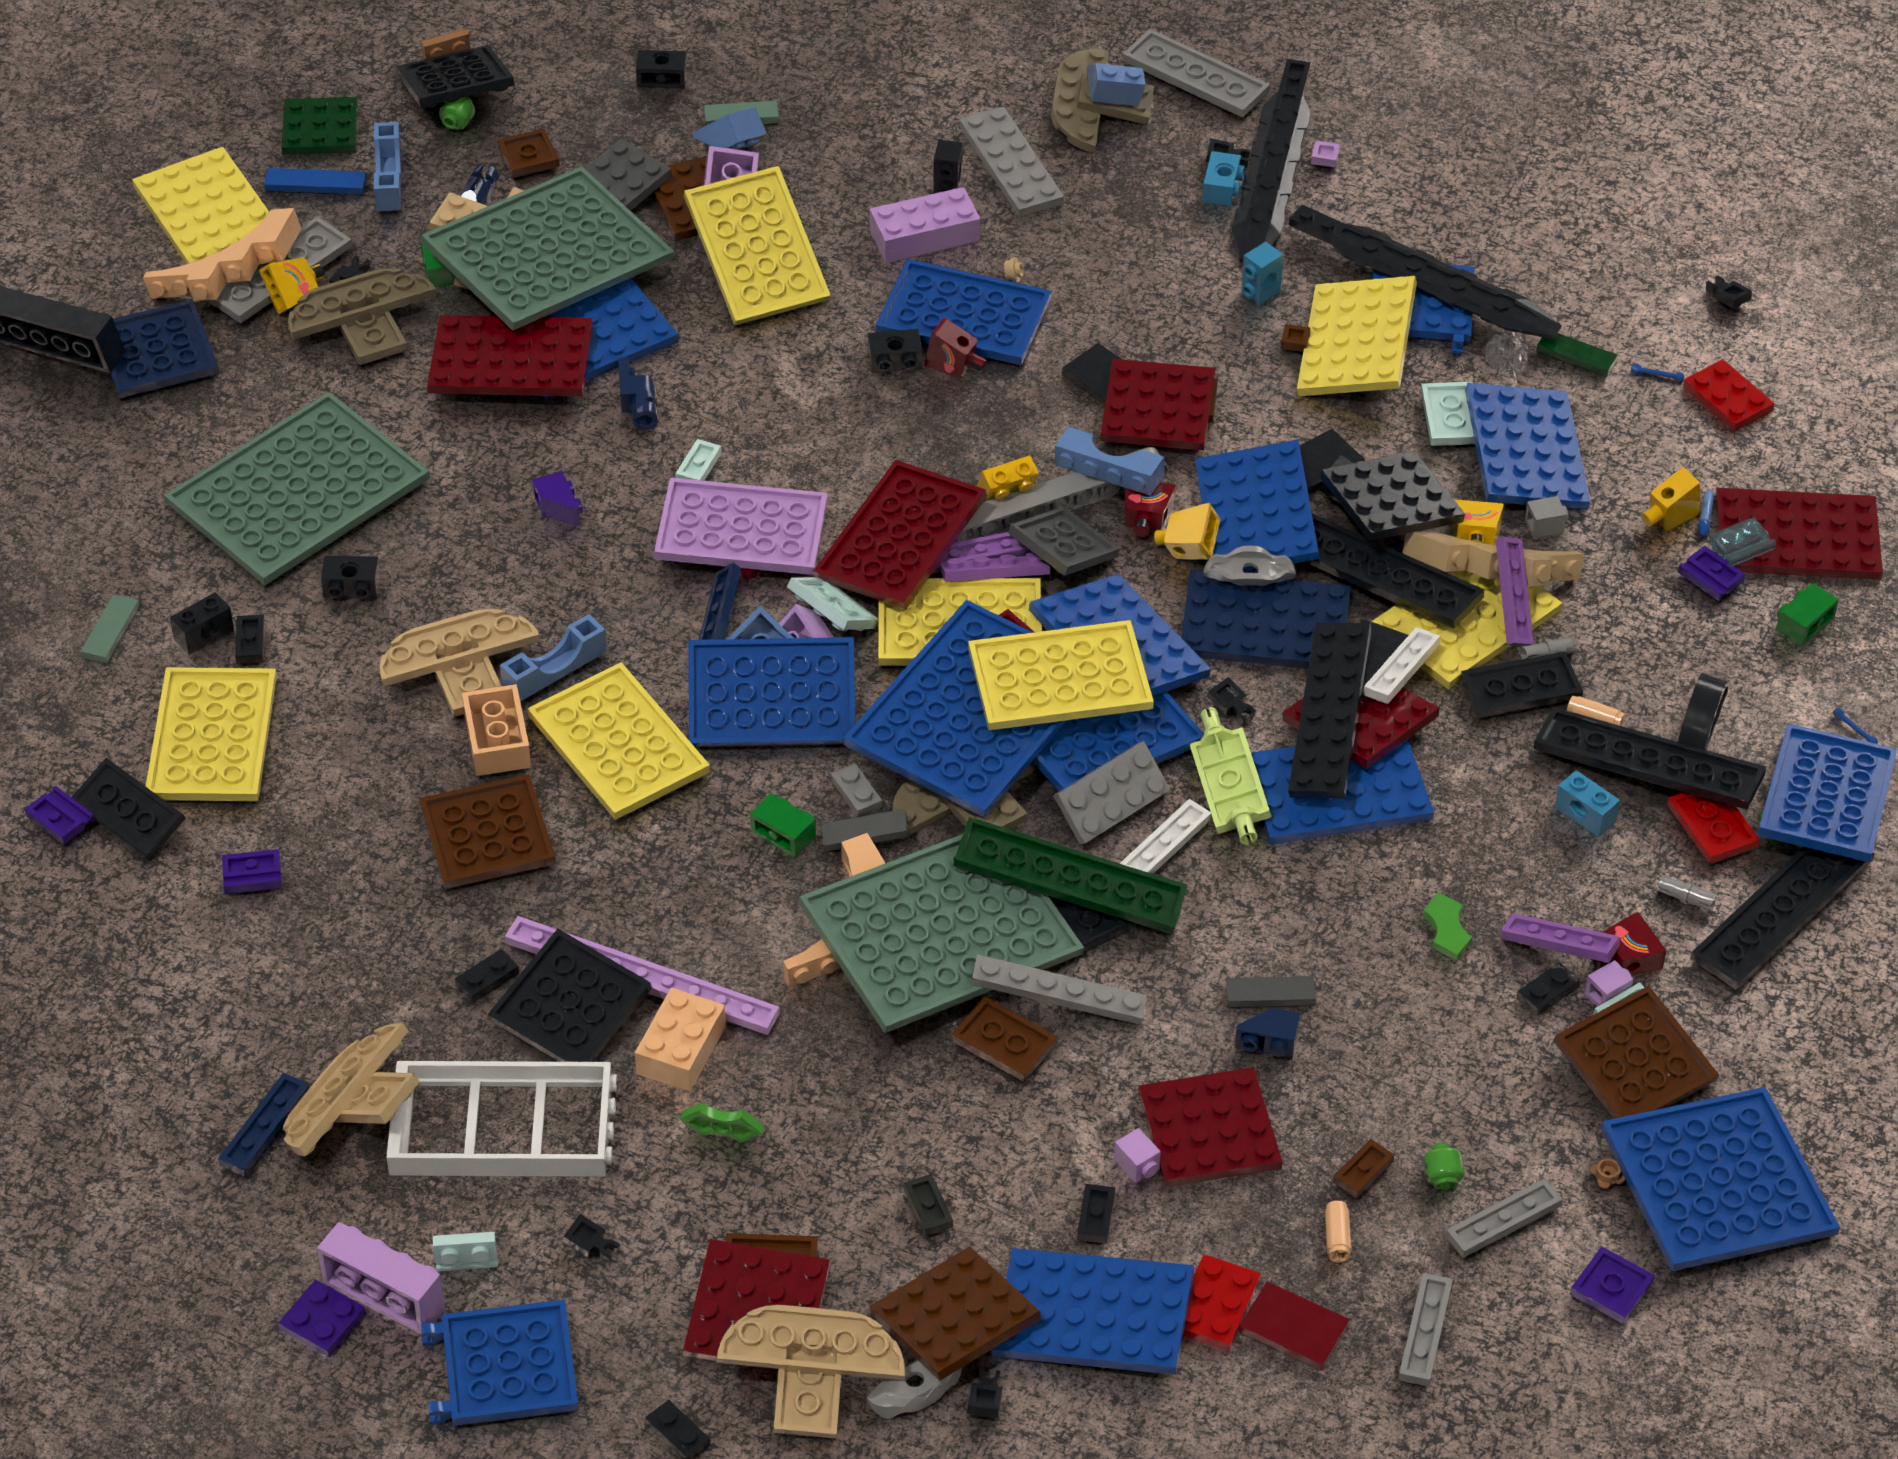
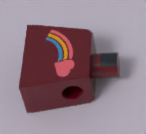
M943 317L931 333L924 365L953 377L962 378L969 368L981 373L987 360L975 354L978 340Z
M1160 482L1151 496L1125 488V525L1133 528V533L1139 537L1147 536L1149 530H1162L1175 504L1176 485Z
M1639 912L1628 916L1603 931V933L1619 936L1620 946L1610 962L1615 960L1622 968L1627 969L1631 976L1663 969L1667 950ZM1592 959L1593 965L1597 969L1609 964Z

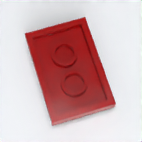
M1724 359L1684 379L1683 387L1733 431L1761 418L1774 409L1775 403Z
M1686 792L1668 798L1667 806L1709 864L1759 847L1760 839L1737 807Z
M1203 1254L1193 1278L1183 1336L1230 1351L1238 1333L1239 1325L1245 1317L1261 1280V1273Z

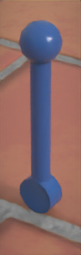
M1639 364L1631 366L1633 374L1646 373L1674 378L1678 382L1683 381L1685 378L1682 372L1675 374L1642 368Z
M1840 708L1833 710V714L1837 719H1842L1866 739L1867 742L1878 744L1876 737L1868 735L1845 716Z

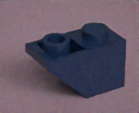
M1270 1008L1240 1023L1236 1029L1235 1048L1272 1054L1277 1057L1293 1058L1299 1032L1300 1013Z

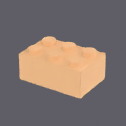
M517 684L463 692L464 716L476 776L531 768L529 742Z
M671 988L635 1051L636 1074L691 1092L726 1027L725 1005Z

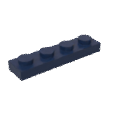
M734 562L715 573L699 640H721L725 637L726 629L730 623L729 617L734 605V596L739 585L741 568Z
M282 1073L219 1156V1166L245 1177L283 1127L291 1110L308 1091L309 1084L286 1073Z

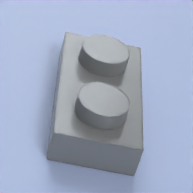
M856 763L831 773V782L857 818L882 808V799Z

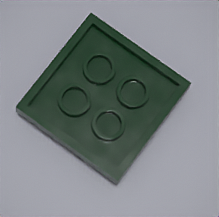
M358 97L284 99L282 155L355 153L357 145Z

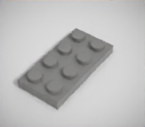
M1141 741L1053 796L1081 845L1171 789L1144 741Z

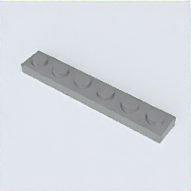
M978 954L975 959L971 985L1138 1025L1142 1023L1147 998L1145 994Z

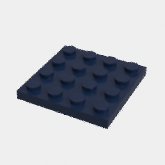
M193 299L113 319L126 351L110 372L118 398L219 373L216 358Z

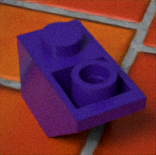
M562 471L532 479L533 497L542 516L573 526L580 525V514L583 513V507L580 499H575L574 497L575 492L571 480L567 481Z

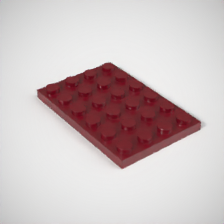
M440 315L427 383L428 393L583 396L593 319L581 317H542L516 330H512L498 316Z
M895 460L813 570L814 576L836 586L907 609L986 499V489Z
M1716 488L1715 501L1719 556L1743 573L1882 579L1883 567L1876 496Z

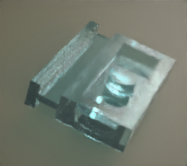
M1754 517L1710 534L1708 541L1723 559L1726 558L1730 567L1774 550L1776 541L1769 538V533Z

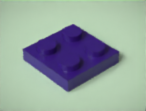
M1601 1246L1571 1287L1570 1295L1624 1324L1654 1283L1655 1275Z
M315 1279L278 1322V1327L280 1331L329 1358L364 1317L366 1310L365 1306Z

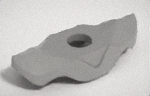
M1241 546L1225 555H1213L1207 561L1203 575L1239 586H1265L1275 582L1294 579L1296 570L1292 561L1285 555H1272L1259 546ZM1252 566L1257 569L1258 573H1244L1243 568Z
M916 1361L905 1367L904 1380L884 1379L867 1396V1402L880 1417L891 1419L901 1413L922 1410L939 1400L951 1386L958 1382L962 1368L939 1381L919 1361ZM914 1375H918L923 1378L924 1382L918 1387H911L906 1383V1380Z

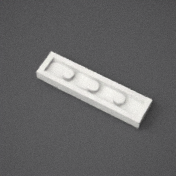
M1416 627L1366 683L1363 695L1388 704L1440 645V635Z
M1191 799L1187 800L1120 864L1154 874L1211 820V812Z

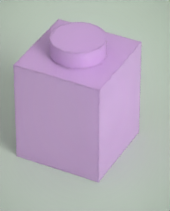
M1614 960L1588 975L1585 995L1598 1007L1631 988L1633 978L1627 969L1622 968Z
M1139 1128L1115 1142L1114 1160L1135 1183L1144 1178L1154 1176L1160 1169L1161 1151Z

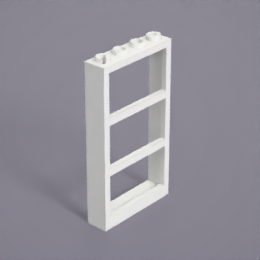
M397 1061L396 1073H414L420 1081L417 1086H470L464 1154L408 1153L414 1100L413 1090L410 1098L400 1105L395 1112V1116L390 1120L387 1148L389 1175L606 1177L607 1164H612L613 1155L612 1147H608V1140H614V1122L609 1121L610 1116H615L616 1100L611 1098V1092H617V1074H612L611 1062ZM481 1086L536 1087L531 1154H475ZM547 1087H602L598 1154H541Z

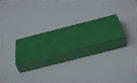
M1559 333L1552 339L1542 337L1536 348L1537 352L1606 377L1616 364L1618 355Z

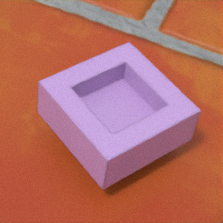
M1316 141L1311 164L1336 167L1340 144Z

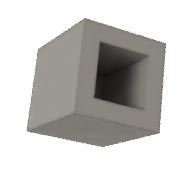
M1558 496L1527 502L1525 522L1533 538L1564 533L1565 522L1568 521V510L1566 506H1562Z

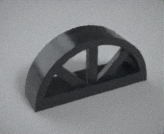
M1703 672L1700 674L1686 711L1678 742L1708 750L1728 695L1730 680Z

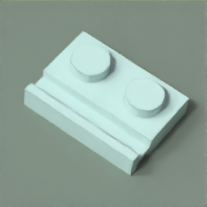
M495 1232L433 1236V1250L437 1271L498 1267Z

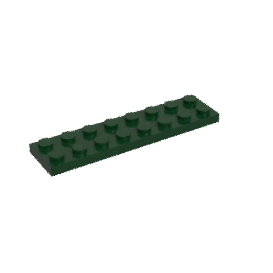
M972 817L968 818L953 866L1170 934L1174 932L1187 884Z

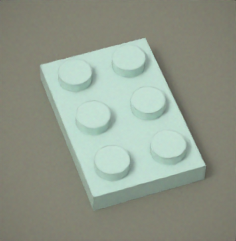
M1473 382L1421 384V396L1431 446L1475 444L1465 394L1467 383Z
M818 577L791 578L787 585V588L795 593V597L798 600L810 604L814 607L815 613L830 619L833 622L832 625L841 631L875 629L879 622L876 616L836 586Z

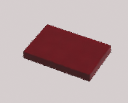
M1267 1281L1239 1325V1332L1322 1371L1347 1330L1350 1319Z

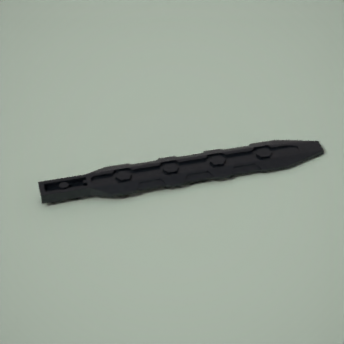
M1287 59L1279 91L1262 107L1257 139L1253 142L1248 174L1244 177L1239 208H1236L1232 224V233L1239 262H1243L1244 255L1262 243L1267 242L1273 246L1281 237L1285 221L1284 212L1288 197L1292 193L1294 185L1292 180L1296 164L1299 163L1302 152L1304 131L1308 128L1311 111L1304 98L1311 62Z
M1303 204L1289 218V226L1331 244L1344 258L1364 267L1369 266L1393 278L1415 276L1417 289L1437 297V300L1448 305L1460 307L1480 316L1482 320L1504 330L1552 339L1562 327L1558 321L1531 299L1479 279L1477 275L1464 269H1457L1443 263L1426 252L1414 250L1396 242L1390 236L1370 227L1345 224Z

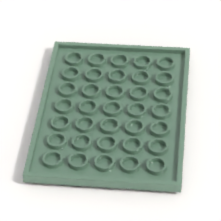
M582 166L421 235L420 242L512 330H516L674 258V250Z
M327 392L164 495L166 504L262 584L267 585L429 480L430 472L332 393Z
M963 834L801 895L798 904L884 1033L992 991V989L971 985L977 954L1044 970L1082 955L1084 947L1048 895L953 866Z

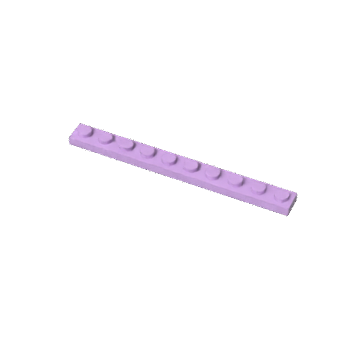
M517 916L505 935V944L537 954L556 929ZM569 934L651 982L652 989L648 994L665 999L669 990L675 988L724 1004L726 1021L765 1035L769 1034L780 1014L779 1006Z

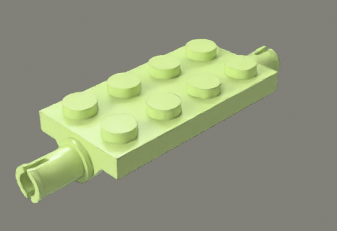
M1210 707L1211 717H1208L1206 709L1200 713L1205 727L1204 736L1200 741L1190 744V748L1217 833L1220 834L1237 828L1240 842L1244 845H1249L1247 835L1250 836L1252 843L1258 839L1253 823L1271 818L1272 816L1243 727L1235 730L1226 729L1221 725L1217 709Z

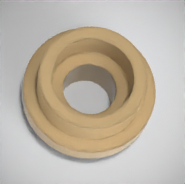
M1012 257L1010 260L1005 261L1004 272L1007 281L1012 280L1015 283L1019 282L1020 277H1023V264L1018 262L1017 257Z

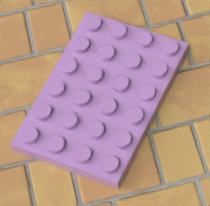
M670 478L654 550V559L728 566L734 562L740 568L814 575L813 570L816 568L828 493Z

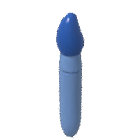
M1707 490L1703 497L1700 522L1698 523V530L1701 536H1705L1710 530L1709 522L1714 501L1712 490Z

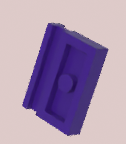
M1703 546L1690 556L1686 563H1681L1678 568L1679 574L1717 601H1720L1724 594H1729L1745 580V574L1706 546Z
M54 786L52 792L49 794L45 793L26 807L25 814L26 817L64 845L83 831L86 824L89 822L92 824L95 820L93 813L57 786Z
M279 849L222 855L223 888L225 894L282 888Z

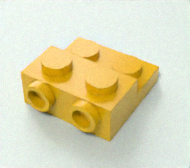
M1031 455L983 470L977 487L986 489L987 497L985 500L987 501L994 498L1002 499L1008 496L1010 492L1026 491L1033 487L1039 472Z

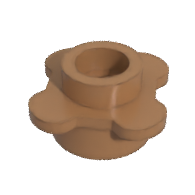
M1604 1158L1598 1164H1593L1590 1168V1173L1595 1175L1598 1180L1597 1185L1602 1189H1607L1615 1183L1623 1184L1625 1181V1177L1621 1173L1617 1161L1614 1159Z

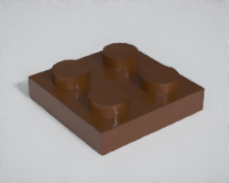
M544 128L497 140L498 148L512 178L560 166L558 155Z

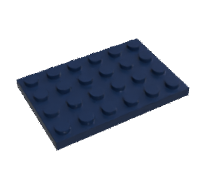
M1190 570L1181 638L1200 658L1308 669L1316 623H1347L1351 586L1298 580H1285L1265 586H1239L1231 582L1205 577L1203 571Z

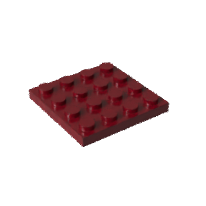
M1113 359L1100 441L1204 450L1216 368Z
M1403 687L1388 704L1365 696L1360 701L1352 761L1366 769L1439 717V707ZM1303 698L1283 712V721L1296 729L1299 728Z
M1254 1067L1138 1086V1094L1152 1143L1161 1151L1160 1172L1165 1188L1282 1169L1283 1161Z
M710 1239L685 1339L683 1355L716 1361L720 1343L727 1330L754 1309L770 1305L821 1309L830 1269V1259ZM746 1366L778 1372L777 1368Z

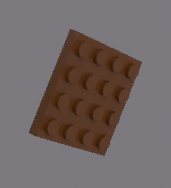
M707 156L667 165V167L671 168L673 176L652 192L675 241L698 236V231L684 198V191L704 185Z
M529 774L419 798L444 889L556 864L554 851Z
M1649 985L1558 1033L1553 1040L1613 1119L1667 1108L1717 1081L1719 1077L1715 1068Z
M970 1246L869 1306L871 1315L939 1381L1041 1320L1040 1310Z

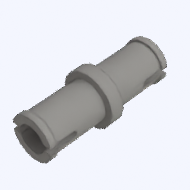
M1573 636L1557 640L1544 639L1538 644L1521 646L1520 651H1525V653H1520V657L1522 660L1560 652L1573 654L1577 651L1576 647L1572 648L1577 646L1576 640Z
M1662 875L1657 889L1658 893L1680 899V903L1688 904L1689 902L1709 911L1713 910L1718 896L1716 893L1694 887L1692 882L1683 883L1665 875Z

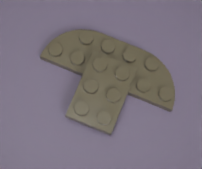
M1100 48L1074 52L1061 62L1056 75L1051 106V119L1056 130L1059 131L1060 129L1068 137L1067 141L1091 153H1094L1096 147L1100 114L1148 125L1154 86L1145 84L1139 106L1091 102L1087 66L1094 63L1107 64L1109 51Z
M397 268L374 270L327 284L309 291L297 301L298 305L294 308L293 312L290 311L288 325L292 340L338 326L359 365L407 351V342L389 310L437 296L436 288L424 276L415 273V276L402 273V269Z
M1032 761L1018 779L1039 768ZM910 779L906 780L899 788L893 802V811L901 809L906 811L908 836L952 813L965 827L969 817L988 823L996 822L999 826L1007 829H1012L1026 822L1028 818V813L1008 791L983 818Z

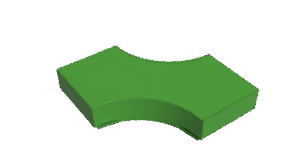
M1438 892L1423 910V917L1433 926L1436 933L1432 948L1457 961L1472 943V936L1462 928L1459 922L1463 905Z
M703 1102L682 1111L680 1118L682 1122L701 1136L711 1134L723 1135L739 1143L761 1135L765 1126L744 1109L735 1112L721 1111Z

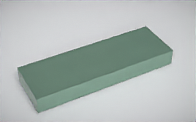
M777 100L704 105L705 122L708 125L728 114L755 107L762 124L779 123Z
M113 594L81 649V657L107 664L137 612L139 600Z

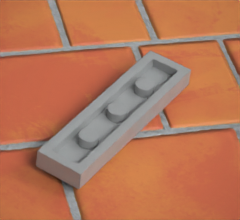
M1544 1178L1448 1228L1445 1237L1464 1258L1561 1207L1563 1199Z
M1427 1273L1422 1274L1398 1380L1429 1387L1453 1279Z

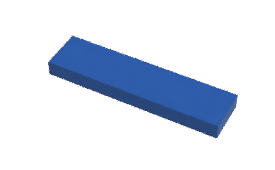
M268 168L264 187L265 191L363 195L367 176L364 171Z

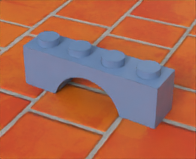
M399 122L374 123L376 164L374 195L376 211L401 210V138Z
M1068 427L1055 445L1056 466L1151 496L1164 478L1163 456L1141 449L1125 456L1108 455L1099 451L1094 446L1093 434L1072 427Z
M590 614L567 626L563 638L549 653L538 658H529L522 652L500 665L502 686L517 684L520 702L607 652L605 629Z

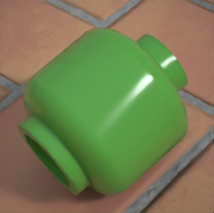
M469 97L460 98L455 102L446 101L439 111L442 123L447 128L456 131L463 130L475 115V107Z
M1439 1143L1433 1145L1432 1150L1424 1155L1423 1164L1427 1183L1434 1186L1437 1190H1450L1458 1186V1182L1464 1177L1462 1155L1459 1150L1450 1147L1447 1143Z

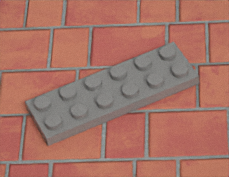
M1149 29L1123 53V62L1137 68H1143V71L1240 117H1244L1269 93L1270 84L1152 29Z
M1004 106L959 119V127L1018 217L1064 204V195Z
M317 216L301 227V231L284 261L304 257L310 267L318 264L324 267L353 247L352 239ZM259 264L250 281L226 283L217 300L207 301L241 324L273 302L259 272L261 268L268 264Z

